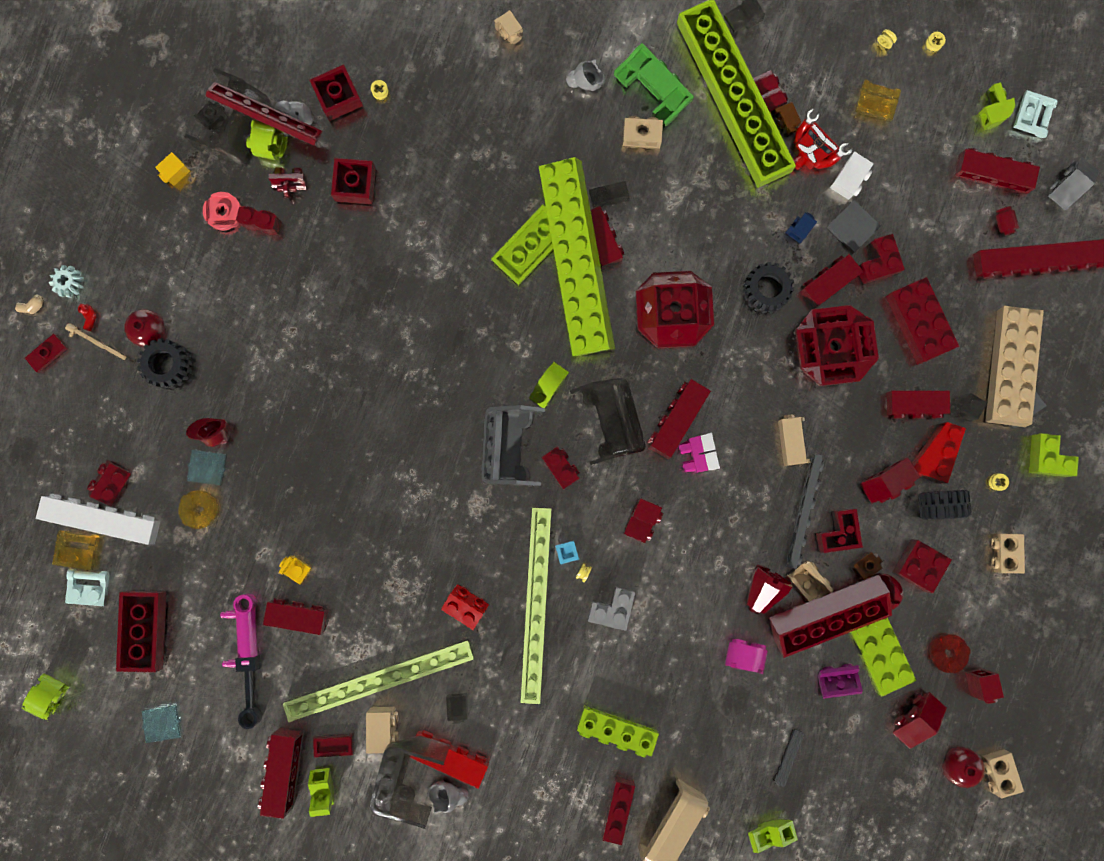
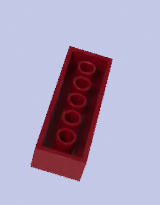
M877 575L857 584L849 585L839 591L831 592L821 598L813 599L803 605L795 606L785 612L777 613L769 618L774 641L783 658L888 618L892 616L890 591L880 576Z

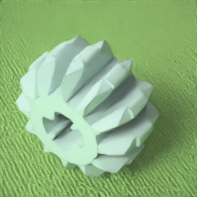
M61 265L60 270L54 269L55 275H50L53 278L49 282L53 286L52 291L58 293L61 297L67 296L72 298L73 293L79 294L78 288H84L80 284L84 281V278L80 277L81 272L75 270L73 266Z

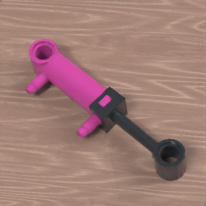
M248 593L235 598L233 603L234 610L220 613L221 618H236L238 657L223 661L222 666L228 668L236 667V672H244L246 708L238 716V723L244 729H251L262 720V712L254 706L252 678V671L260 669L256 630V607L258 602L254 595ZM243 599L248 600V609L242 606ZM247 713L253 715V722L247 720Z

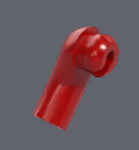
M80 304L78 312L82 313L86 319L83 329L92 332L97 315L90 305Z

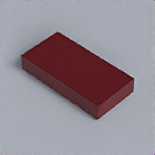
M353 734L314 736V757L354 755Z

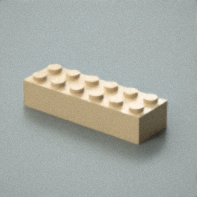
M1003 306L997 310L985 422L1019 427L1032 425L1044 310Z

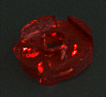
M939 635L930 643L929 654L932 660L931 663L940 671L958 673L969 661L971 650L966 642L957 635ZM952 648L953 656L947 659L945 650Z

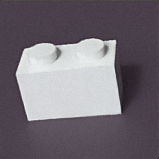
M854 151L830 188L848 200L853 195L857 196L862 189L860 185L862 181H867L873 171L870 169L874 163Z

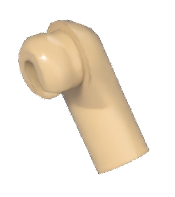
M35 295L27 304L18 302L15 310L16 312L35 314L43 306L44 298L40 295Z

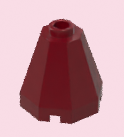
M759 564L753 570L747 597L748 609L757 615L759 613L765 614L788 595L793 587L791 582L777 572L774 574L770 572L771 569Z

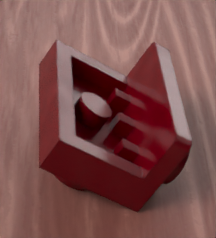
M107 460L106 463H102L97 470L98 476L95 480L92 479L87 490H89V497L111 507L131 473Z

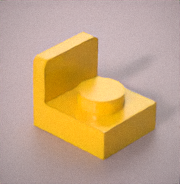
M295 556L285 557L279 565L281 568L279 570L280 574H285L300 585L312 569Z

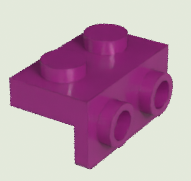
M844 664L840 668H834L833 666L822 668L818 674V680L823 699L862 694L863 690L858 674L860 670L859 665Z

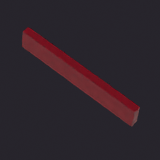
M214 82L206 91V97L311 145H315L321 137V130L219 83Z

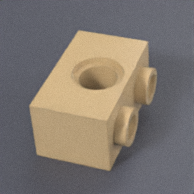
M638 116L625 118L623 146L660 148L663 120H658L656 117L640 119ZM644 128L648 133L640 134L638 130Z

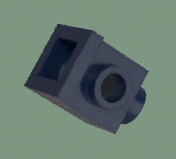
M805 212L801 218L797 216L785 234L801 244L817 221L814 220L815 218L812 214Z

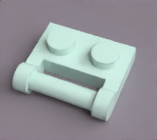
M1027 90L1024 92L1013 128L1035 134L1039 138H1046L1048 124L1058 101ZM1042 105H1044L1046 108L1039 127L1036 126Z
M69 568L67 571L68 581L65 603L107 606L109 572H86ZM76 580H99L100 586L76 584Z

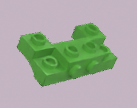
M643 43L614 70V76L626 88L638 79L659 100L661 104L653 110L652 116L658 118V120H663L664 128L677 118L679 113L694 99V96L682 85L679 77L675 73H671L667 69L665 62L661 59L658 60Z

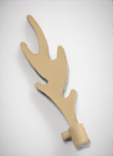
M68 323L65 329L70 332V337L77 333L102 349L123 360L126 359V356L81 332L73 324Z

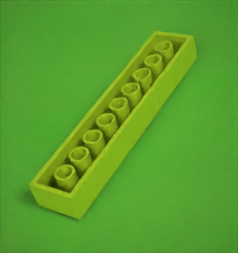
M707 0L679 13L677 25L757 188L792 173L796 165L715 0Z
M573 157L539 166L572 356H583L613 350L615 345L582 161Z

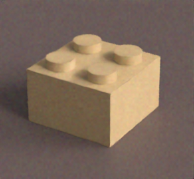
M372 706L366 712V754L391 753L393 748L396 747V743L399 742V731H396V723L399 722V712L395 711V706Z

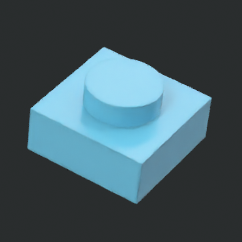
M574 541L555 545L560 564L579 560Z

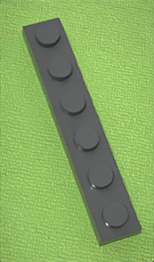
M812 454L810 458L811 463L808 466L786 567L797 569V566H800L802 562V554L800 553L807 541L805 531L811 523L809 514L810 510L815 506L816 499L813 497L815 490H818L820 484L818 475L824 467L823 455Z

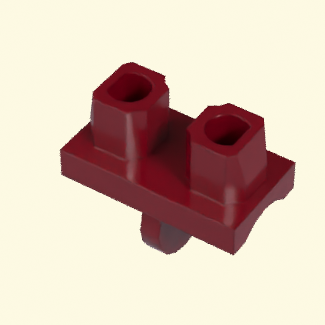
M275 167L273 174H269L272 189L284 192L285 197H290L291 192L307 189L302 168L294 167L292 174H286L285 169L282 167Z

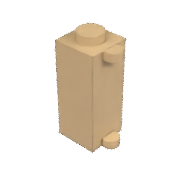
M795 414L784 415L783 419L778 421L784 466L811 463L810 459H806L802 421H805V417L795 418Z

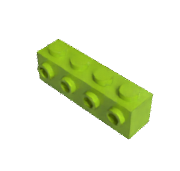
M585 705L577 724V731L580 732L579 735L586 738L596 737L599 742L609 745V742L616 744V747L623 751L628 749L634 750L635 754L641 757H646V755L652 757L659 736L658 731Z

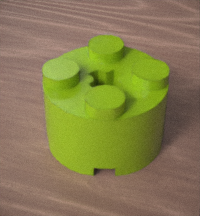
M253 119L251 122V133L246 141L247 148H251L252 154L256 157L279 160L278 157L284 155L287 146V137L284 136V132Z
M43 673L37 679L40 683L32 686L25 697L22 709L43 720H48L52 714L54 715L60 707V704L57 702L61 697L64 698L70 687Z

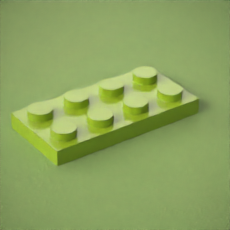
M543 204L491 258V261L518 286L553 250L547 210Z
M888 618L850 632L879 696L882 697L917 681Z

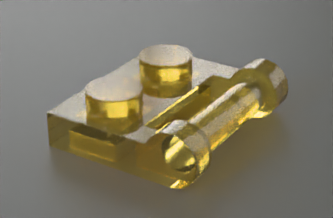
M864 79L855 112L891 122L895 114L901 89L895 88L893 90L870 83L869 80ZM867 91L889 96L891 100L869 94Z
M60 530L57 534L52 565L93 570L100 537L98 535L71 534ZM65 541L89 544L88 549L64 545Z

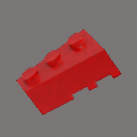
M949 422L938 425L926 441L924 447L912 461V465L920 477L940 484L949 482L966 428Z

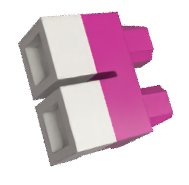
M712 433L689 438L686 442L678 445L680 455L690 453L692 459L682 462L684 472L694 471L699 473L720 469L716 452L699 455V453L716 450Z

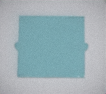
M192 450L190 463L188 464L187 481L221 486L223 472H225L226 454Z
M176 705L142 711V729H144L146 743L181 737L179 729L180 719H178Z

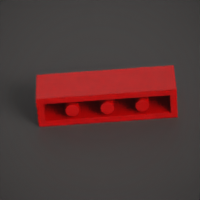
M426 730L418 731L407 754L408 757L478 789L489 766V762L486 761L485 757L478 754L476 756L471 755L466 748L461 746L456 748L446 739H436L431 732Z

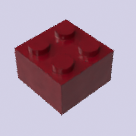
M344 64L309 80L329 121L363 106Z
M334 158L331 196L335 202L373 204L376 173L373 161Z
M911 539L892 573L921 590L933 594L952 559L919 540Z

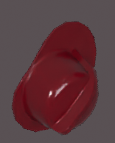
M202 418L188 426L186 435L190 439L200 440L208 447L226 444L228 442L227 422L225 419Z

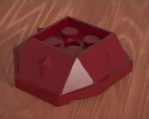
M692 271L653 272L635 292L637 330L657 349L695 347L714 326L712 286ZM673 303L678 304L680 311H672L670 305Z
M851 305L812 309L795 330L800 369L819 386L859 382L879 359L874 320L865 316ZM831 342H835L838 345L837 351L831 349Z

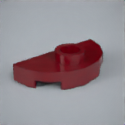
M874 574L872 577L879 575L890 591L891 607L894 610L903 599L901 584L888 574Z

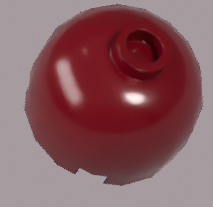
M148 309L132 312L124 324L127 338L133 344L143 348L146 344L151 345L150 341L155 340L158 342V339H163L166 329L164 328L163 318L156 312Z
M961 746L947 752L942 768L944 775L950 782L958 787L971 788L982 781L985 775V765L978 753Z

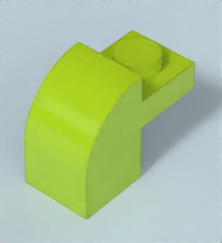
M1001 82L994 84L987 90L991 105L985 106L979 112L984 130L999 126L1014 111L1015 99H1006L1007 93L1002 87Z
M553 362L534 387L529 399L545 408L569 372Z
M330 768L310 770L308 781L311 794L310 817L330 815L331 805H334V787Z
M785 819L758 824L757 829L748 833L754 853H760L772 846L786 847L798 840L793 821Z

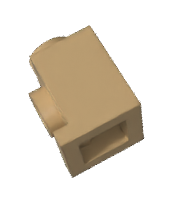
M510 10L494 20L495 29L499 30L504 40L508 39L510 44H516L521 40L523 28Z

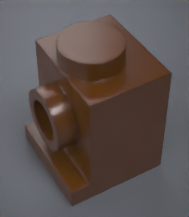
M793 102L776 108L772 114L773 119L777 117V126L779 129H782L784 134L790 135L795 133L801 124Z
M866 552L850 563L849 566L859 580L864 581L883 569L880 565L883 561L877 553ZM868 562H871L872 568L870 569L867 568Z

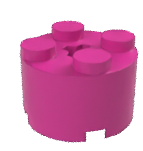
M732 639V642H729L725 666L764 674L768 650H766L765 645L751 643V646H748L747 641Z

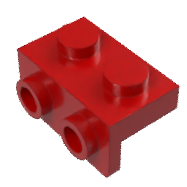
M457 584L441 610L474 630L489 604Z

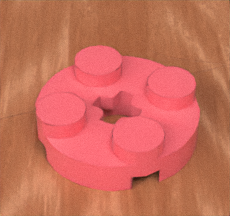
M228 192L213 193L203 205V217L211 227L217 230H230L239 225L236 217L241 204ZM222 207H224L227 210V212L223 216L220 213H218V211L221 210Z

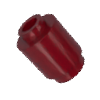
M1012 206L997 210L995 218L1000 234L1004 233L1005 236L1017 233L1016 229L1020 227Z

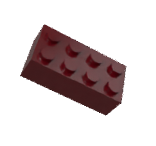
M927 277L885 296L917 365L960 347Z
M692 379L688 382L684 381L677 391L679 397L677 399L674 398L667 408L670 412L668 415L664 414L657 425L660 427L658 432L654 431L647 442L650 444L648 448L665 459H670L711 390Z
M166 591L119 592L116 672H157L163 670Z
M280 727L268 737L267 748L269 753L264 760L266 774L261 781L263 795L260 796L258 802V809H261L260 816L284 819L293 809L304 730Z

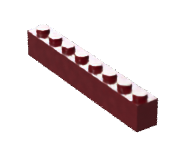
M1104 239L979 250L973 254L975 275L988 279L998 274H1002V277L1013 276L1014 273L1030 275L1033 274V271H1039L1040 274H1045L1058 269V272L1070 271L1071 268H1077L1080 271L1090 269V266L1102 269L1104 268Z

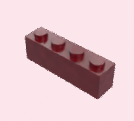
M968 148L959 154L954 176L1028 194L1036 188L1040 167L1035 166L1032 162L1015 161L1012 157L1003 158L995 153L978 152V149Z

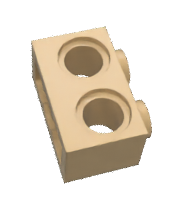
M993 534L991 546L994 549V557L991 564L994 572L1025 573L1024 534ZM1006 539H1008L1010 542L1008 548L1004 546V541ZM1008 558L1010 565L1006 568L1004 562Z
M1003 749L982 756L985 773L988 774L990 780L988 785L993 794L1002 799L1024 792L1011 752ZM1000 760V767L995 769L996 762ZM1007 780L1006 786L1002 788L1001 783Z

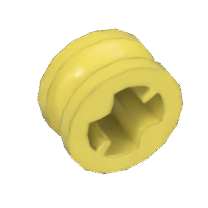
M885 29L877 40L880 45L889 49L897 41V37L892 31Z
M933 32L926 40V47L934 52L940 50L945 44V36L941 32ZM934 38L939 40L937 45L932 43Z
M376 80L371 85V92L376 99L382 100L387 97L389 90L384 81ZM376 88H383V92H377Z
M996 473L989 478V486L993 490L1002 491L1009 485V479L1004 474ZM996 478H997V479H1002V481H1001V482H1003L1002 486H1001V485H997V486H996V484H995V483H997V482H995Z
M583 563L576 578H581L582 582H585L592 567H587Z

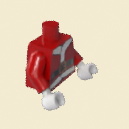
M814 109L808 112L807 119H804L795 133L793 153L796 157L793 161L797 170L804 164L810 170L813 168H829L841 160L843 155H849L852 152V149L847 153L843 151V148L848 143L842 144L839 148L815 122L812 124V121H816L820 116V113L816 118L810 116Z

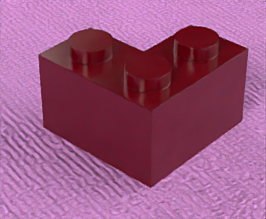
M893 234L876 238L869 243L873 260L859 265L863 270L859 277L862 285L898 275L905 270Z
M907 457L895 462L885 470L871 475L861 482L860 486L871 503L877 501L883 503L890 498L893 500L902 494L901 490H908L915 485L914 481L919 479L920 476Z
M641 498L637 499L623 534L643 543H646L647 540L650 541L654 533L652 527L656 523H660L664 514L661 512L662 507Z
M857 509L832 511L835 531L816 533L820 553L863 548Z
M930 692L923 696H917L913 701L914 706L909 714L901 715L895 721L893 734L910 749L938 734L947 707Z

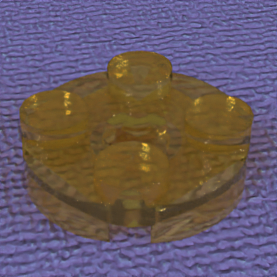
M197 490L189 492L181 498L178 512L184 525L193 529H203L209 527L217 518L219 505L211 494L206 491ZM198 504L200 507H203L200 515H197V512L194 511Z

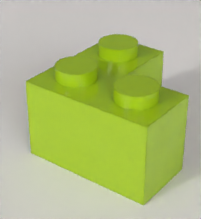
M1035 434L1031 438L1029 473L1063 477L1077 476L1079 457L1059 455L1061 435Z

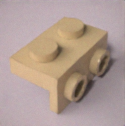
M809 561L801 562L797 569H794L786 576L807 603L833 592V589L830 587L831 583L825 577H822L818 572V567Z

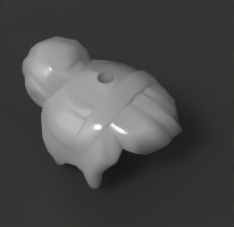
M596 59L579 63L576 69L569 72L566 76V82L571 88L580 87L585 90L594 91L606 82L603 71L598 69Z
M284 100L276 103L275 110L308 125L313 123L314 116L305 103L287 102Z
M445 780L434 782L428 787L427 794L429 800L433 802L434 813H449L457 805H463L469 798L465 788L455 787L453 784L445 782Z

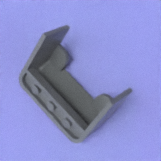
M514 405L489 407L487 409L484 422L481 474L484 483L541 486V482L529 481L530 473L526 467L520 466L522 428H528L531 425L533 413L545 412V408Z

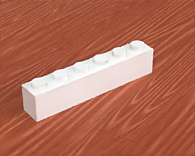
M50 493L49 496H41L36 519L147 545H152L156 542L160 522L155 521L153 516L143 515V517H137L135 512L124 510V513L117 512L118 508L106 506L105 509L98 508L99 504L87 502L85 505L81 504L79 499H61L62 496Z

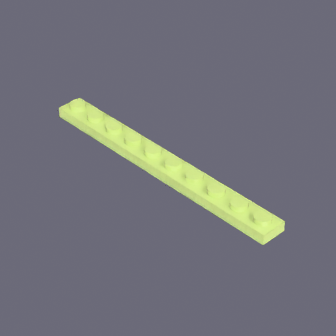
M532 508L521 687V703L540 704L551 524V509Z
M466 640L284 702L283 707L288 722L465 663L473 660L474 656L469 641Z

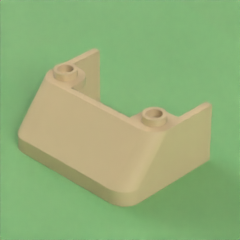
M680 779L676 780L680 792L648 846L646 847L641 843L638 845L641 861H679L680 854L701 818H705L710 810L704 794Z

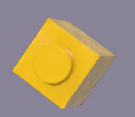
M172 152L155 167L160 172L158 176L165 183L170 182L173 186L190 172Z

